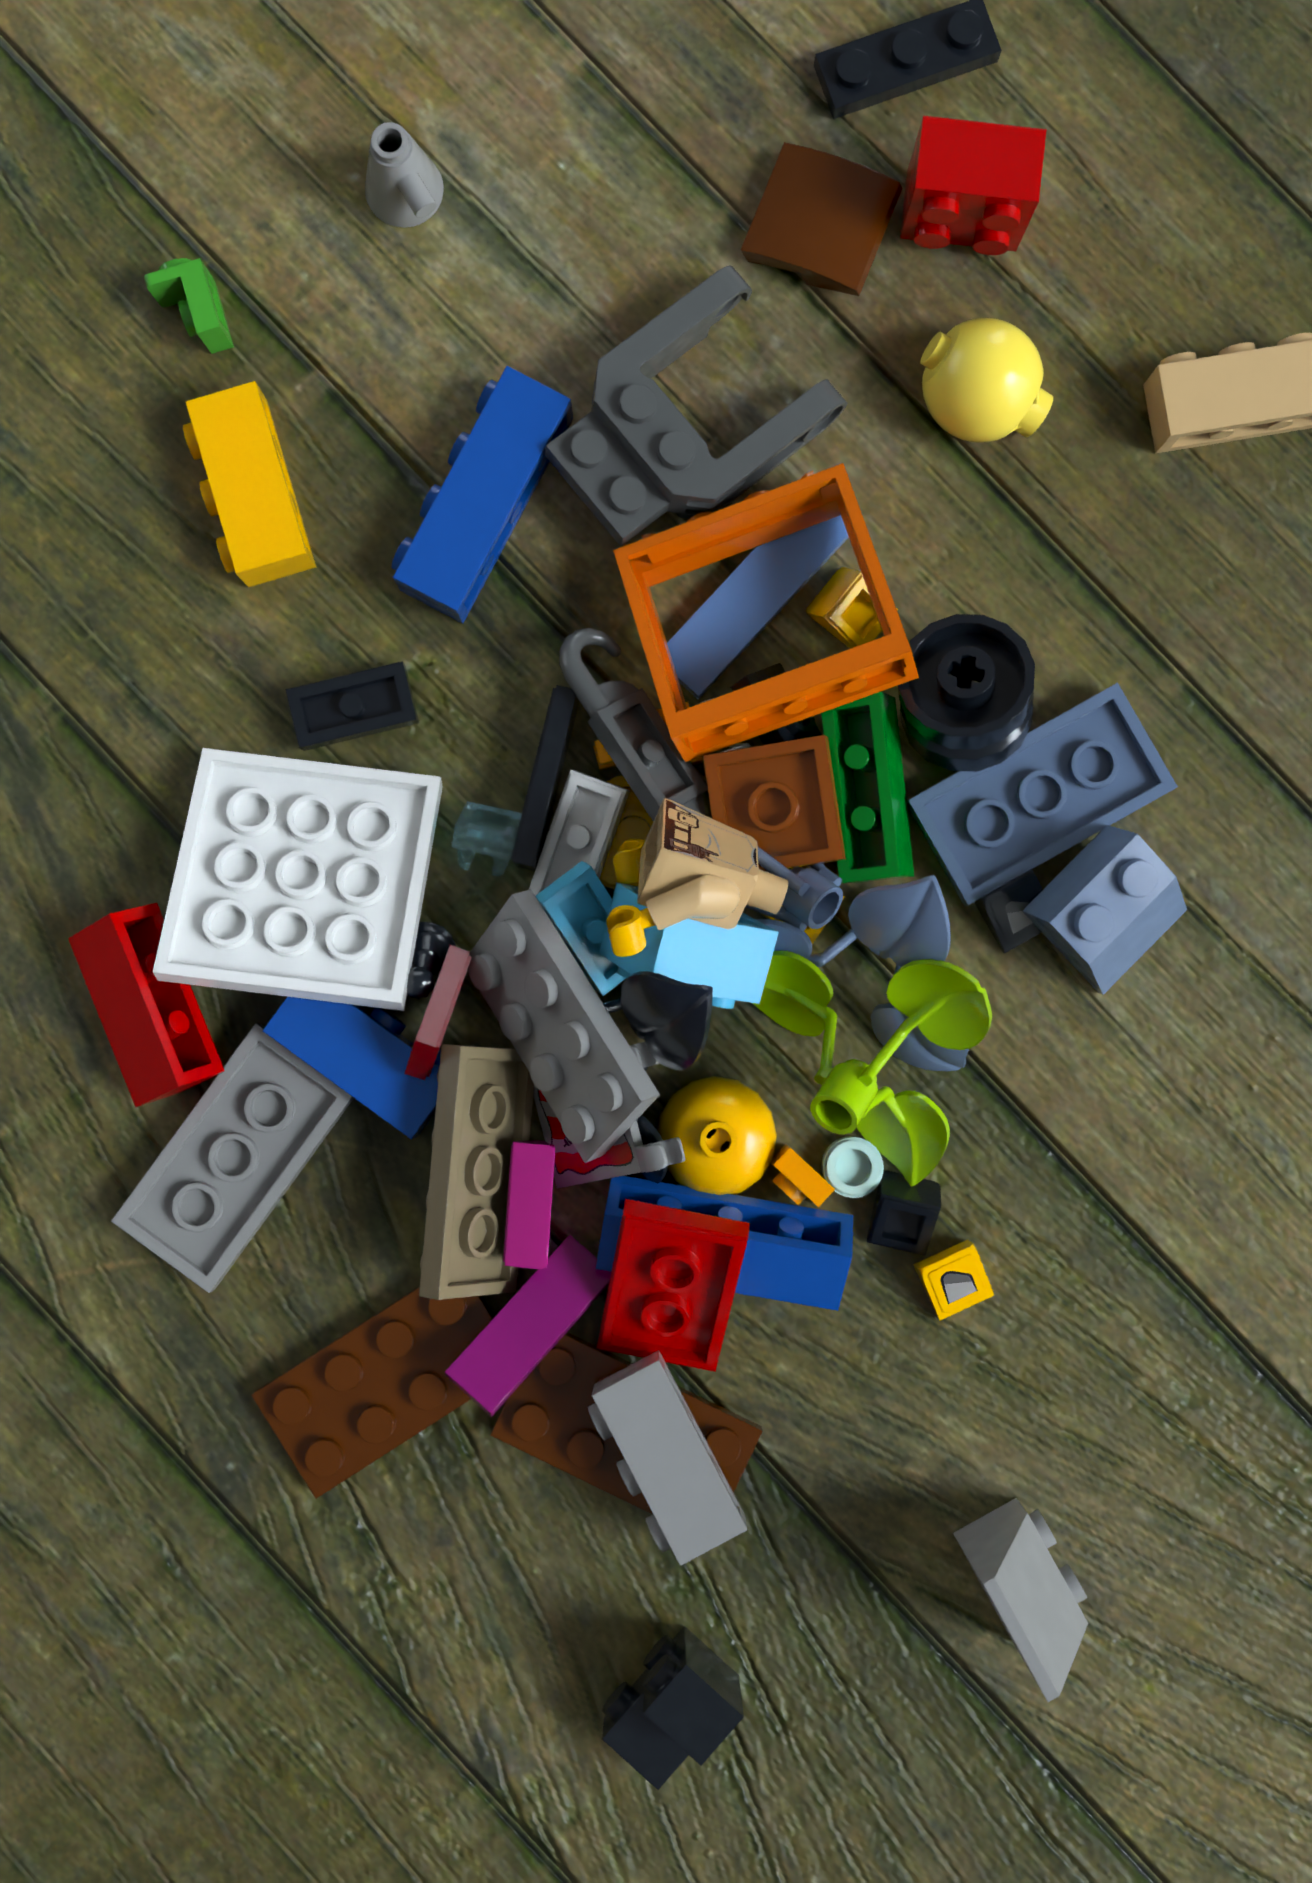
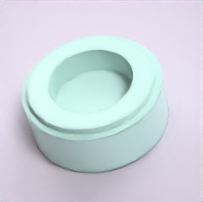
M847 1136L837 1139L826 1149L822 1158L821 1169L824 1179L835 1189L836 1193L844 1197L859 1198L871 1193L879 1185L883 1176L884 1165L881 1154L872 1143L860 1137Z

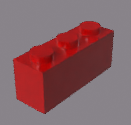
M157 902L109 913L68 938L135 1108L181 1093L225 1071L191 985L158 981L153 974L164 918Z

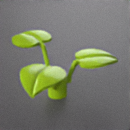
M774 951L760 1004H752L776 1023L796 1034L816 1037L824 1031L820 1068L814 1076L815 1082L822 1086L811 1102L810 1110L812 1116L819 1125L832 1133L845 1135L852 1133L857 1128L865 1140L872 1143L879 1153L897 1167L911 1187L915 1186L933 1171L945 1153L950 1137L948 1120L942 1110L922 1093L907 1090L894 1094L893 1090L888 1086H883L878 1090L876 1075L916 1026H918L922 1034L929 1041L946 1049L965 1050L979 1044L989 1031L992 1021V1011L986 989L982 988L979 981L970 973L949 962L922 959L903 965L890 980L886 994L889 1002L908 1018L902 1022L869 1065L860 1060L850 1059L832 1068L837 1023L836 1012L827 1007L833 997L832 985L826 975L803 956L789 951Z

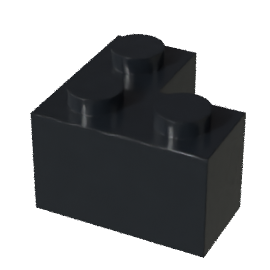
M685 1626L673 1639L668 1635L663 1636L647 1654L643 1662L647 1669L632 1686L626 1681L619 1685L602 1709V1712L606 1715L603 1721L602 1740L657 1790L661 1788L688 1756L692 1757L702 1766L744 1718L739 1675Z

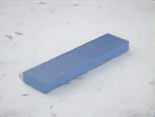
M841 515L755 547L667 642L679 683L698 700L848 539Z

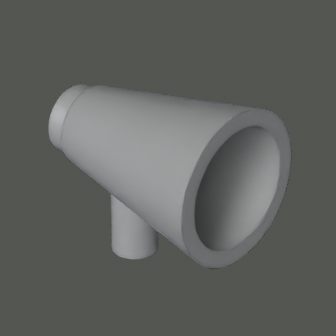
M393 122L383 123L374 130L370 141L365 181L367 203L376 217L391 226L406 228L424 223L434 215L441 204L444 191L442 176L436 165L402 126Z

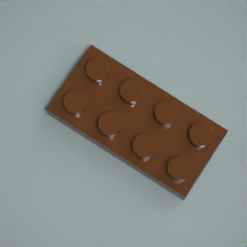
M419 1286L259 1388L251 1395L316 1499L471 1400L468 1395L445 1375V1371L495 1317L482 1296L436 1300L420 1297Z
M567 1332L507 1399L490 1436L653 1514L643 1493L633 1497L629 1492L617 1467V1462L624 1459L615 1439L613 1437L605 1441L602 1439L588 1411V1406L595 1403L592 1397L594 1384L632 1363L605 1350L597 1349V1346ZM678 1386L734 1493L763 1432L762 1426Z

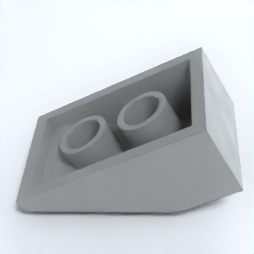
M1015 1498L953 1534L1016 1649L1047 1702H1050L1060 1696L1088 1626V1622L1077 1604L1085 1600L1087 1596L1070 1566L1066 1564L1058 1569L1048 1548L1057 1544L1039 1510L1028 1515L1024 1507Z

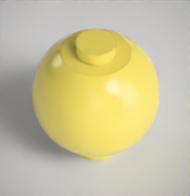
M977 318L956 325L947 334L940 331L929 342L921 357L920 363L926 367L922 378V389L926 406L937 424L946 432L959 439L979 443L991 442L1002 439L1013 431L1027 438L1040 427L1052 406L1053 396L1040 388L1044 373L1037 348L1022 330L1006 321L994 318Z

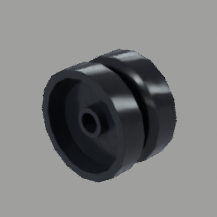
M955 614L930 623L910 640L909 645L919 678L898 685L900 716L909 744L926 761L950 771L977 772L1002 763L1021 747L1032 725L1035 662L1026 641L1008 624L988 616Z

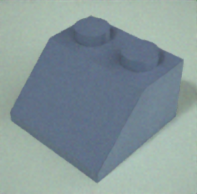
M1106 825L1025 907L1023 913L1098 993L1104 995L1187 911L1177 877L1137 833Z

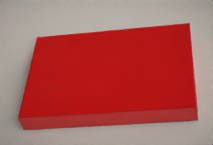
M625 1199L597 1349L642 1358L659 1350L667 1363L716 1372L748 1241L750 1223Z

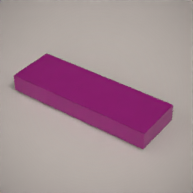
M569 1235L548 1258L547 1268L538 1269L451 1364L445 1371V1375L492 1417L608 1287L611 1272L596 1269L597 1258Z

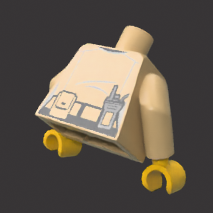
M664 798L646 840L629 839L624 841L613 858L617 881L619 883L639 882L637 903L647 908L639 910L634 906L622 905L612 909L607 918L612 951L614 955L619 957L635 955L646 947L644 929L656 925L660 931L688 918L724 929L735 928L746 905L776 915L785 899L788 880L759 869L758 845L752 836Z

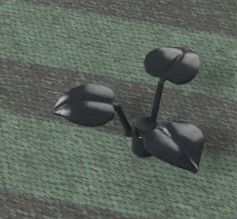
M639 971L625 979L621 988V998L603 1004L609 1013L623 1009L632 1030L640 1039L645 1040L648 1050L660 1064L674 1070H684L699 1059L705 1047L711 1022L713 987L684 983L659 973ZM641 1115L637 1119L643 1145L663 1140L660 1133L644 1116ZM668 1166L657 1171L640 1172L625 1176L646 1179L658 1184L666 1176Z

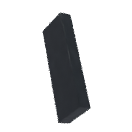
M556 685V688L552 690L511 859L517 867L531 871L536 870L544 847L580 702L571 688Z

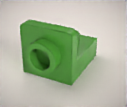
M186 258L173 259L163 263L158 271L144 275L147 289L161 307L178 304L189 336L198 335L211 354L234 347L216 282L200 258L195 260Z

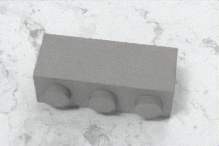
M659 1350L594 1384L592 1397L595 1403L588 1406L591 1419L604 1441L611 1437L615 1439L624 1459L617 1462L620 1475L633 1497L643 1493L653 1513L646 1518V1523L662 1553L672 1549L681 1566L747 1531L745 1514Z

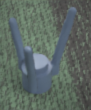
M758 847V864L769 873L787 879L788 889L783 904L776 915L747 905L745 907L791 924L802 931L807 926L811 929H819L830 922L836 915L843 900V891L839 887L842 879L827 869L823 863L807 865L808 868L806 869L794 867L789 870Z

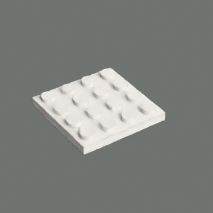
M202 748L153 968V974L156 979L164 982L404 1011L408 975L412 967L443 788L441 777Z

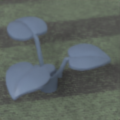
M935 875L904 884L877 886L861 892L855 897L849 908L848 917L851 929L821 953H812L811 940L801 929L778 920L756 919L779 932L774 951H789L799 954L817 967L827 964L857 938L881 958H891L896 963L895 973L903 965L916 960L934 959L945 961L951 944L949 915ZM891 1003L877 1005L871 1014V1025L874 1034L883 1047L902 1022L908 1018ZM916 1026L893 1053V1056L907 1064L925 1070L956 1071L965 1067L969 1049L953 1050L940 1047L929 1041L922 1034L918 1026Z

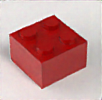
M923 115L907 170L900 239L914 240L918 246L929 249L943 248L953 244L971 246L976 252L984 255H1001L1007 251L1016 252L1039 203L1047 129Z

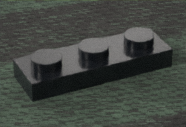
M969 0L815 54L814 68L833 119L997 63L1002 50L984 1Z

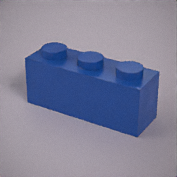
M287 997L263 1029L264 1033L410 1139L416 1138L421 1134L436 1112L437 1073L440 1066L441 1049H439L430 1077H426L425 1081L404 1074L414 1043L401 1035L406 1025L384 1008L375 1007L370 1012L360 1005Z

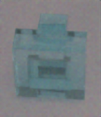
M467 801L455 824L452 847L457 848L459 866L462 869L469 870L475 852L490 855L494 860L492 875L502 876L509 860H511L522 813Z

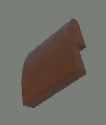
M784 142L741 251L748 262L800 273L806 285L860 296L903 188L899 181L864 165L823 151Z

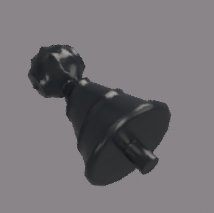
M419 922L412 967L407 982V995L411 998L420 999L428 997L429 993L434 989L433 975L441 970L449 946L456 947L452 935L444 927L433 922Z

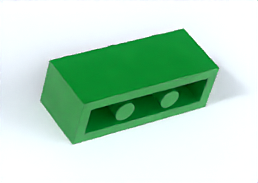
M878 692L821 713L823 734L829 740L846 856L845 860L837 861L838 875L842 879L841 883H862L914 877L896 698L884 692Z

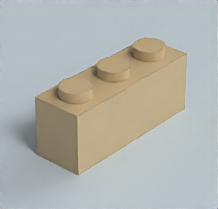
M1300 333L1280 340L1277 346L1256 349L1254 343L1245 342L1226 347L1219 351L1216 356L1197 359L1196 353L1183 352L1161 360L1160 365L1155 368L1143 384L1155 454L1312 428V333Z

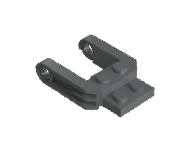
M731 265L718 270L598 360L594 381L591 412L545 446L544 455L620 546H623L666 512H675L680 518L690 519L692 516L702 512H715L725 508L822 433L840 416L848 404L831 382L825 379L802 394L722 457L715 459L710 455L707 443L651 378L708 336L710 327L727 315L742 298L745 301L750 298L752 294L751 287Z

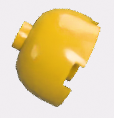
M717 1076L692 1081L674 1093L660 1114L657 1129L663 1140L679 1137L682 1142L686 1160L682 1163L668 1165L667 1171L674 1181L693 1190L716 1195L742 1193L759 1181L773 1160L777 1139L772 1112L760 1095L738 1080ZM716 1129V1132L710 1138H707V1134L711 1130ZM726 1141H729L726 1149L721 1147Z

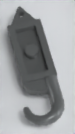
M591 628L578 629L567 636L559 650V665L563 676L591 717L588 723L652 821L654 822L664 798L705 815L703 794L708 791V787L691 761L685 762L670 737L666 723L643 688L637 689L633 684L625 681H608L598 685L581 659V650L584 646L597 645L604 648L613 657H618L621 654L619 645L603 631Z

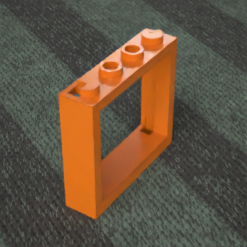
M844 463L815 474L812 470L797 481L770 491L761 490L754 492L739 503L715 512L696 514L688 519L686 523L657 534L648 533L641 535V540L613 550L670 737L685 762L919 678L911 647ZM841 515L884 637L687 708L650 587Z

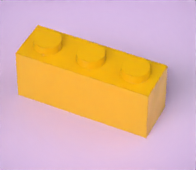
M256 381L185 401L191 423L183 425V432L194 460L201 458L203 460L208 479L199 482L200 490L210 516L219 515L225 536L216 538V544L226 572L231 573L235 571L237 576L249 588L316 568L270 408Z

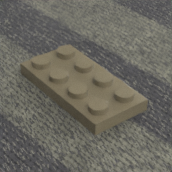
M442 1044L440 1066L437 1073L438 1090L435 1123L432 1132L429 1190L426 1196L427 1213L424 1246L420 1261L421 1279L419 1296L443 1300L516 1292L518 1267L505 1266V1262H503L510 1155L513 1142L529 1141L534 1083L530 1072L516 1049Z

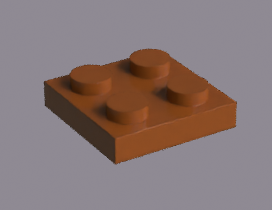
M826 735L703 755L712 819L752 836L757 841L758 847L787 869L846 859L829 740ZM759 865V869H760V870H763V871L768 872L767 870H765L763 867H761V866Z

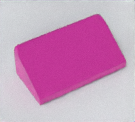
M546 1141L513 1142V1145H511L503 1256L505 1266L539 1270L547 1268L555 1146Z

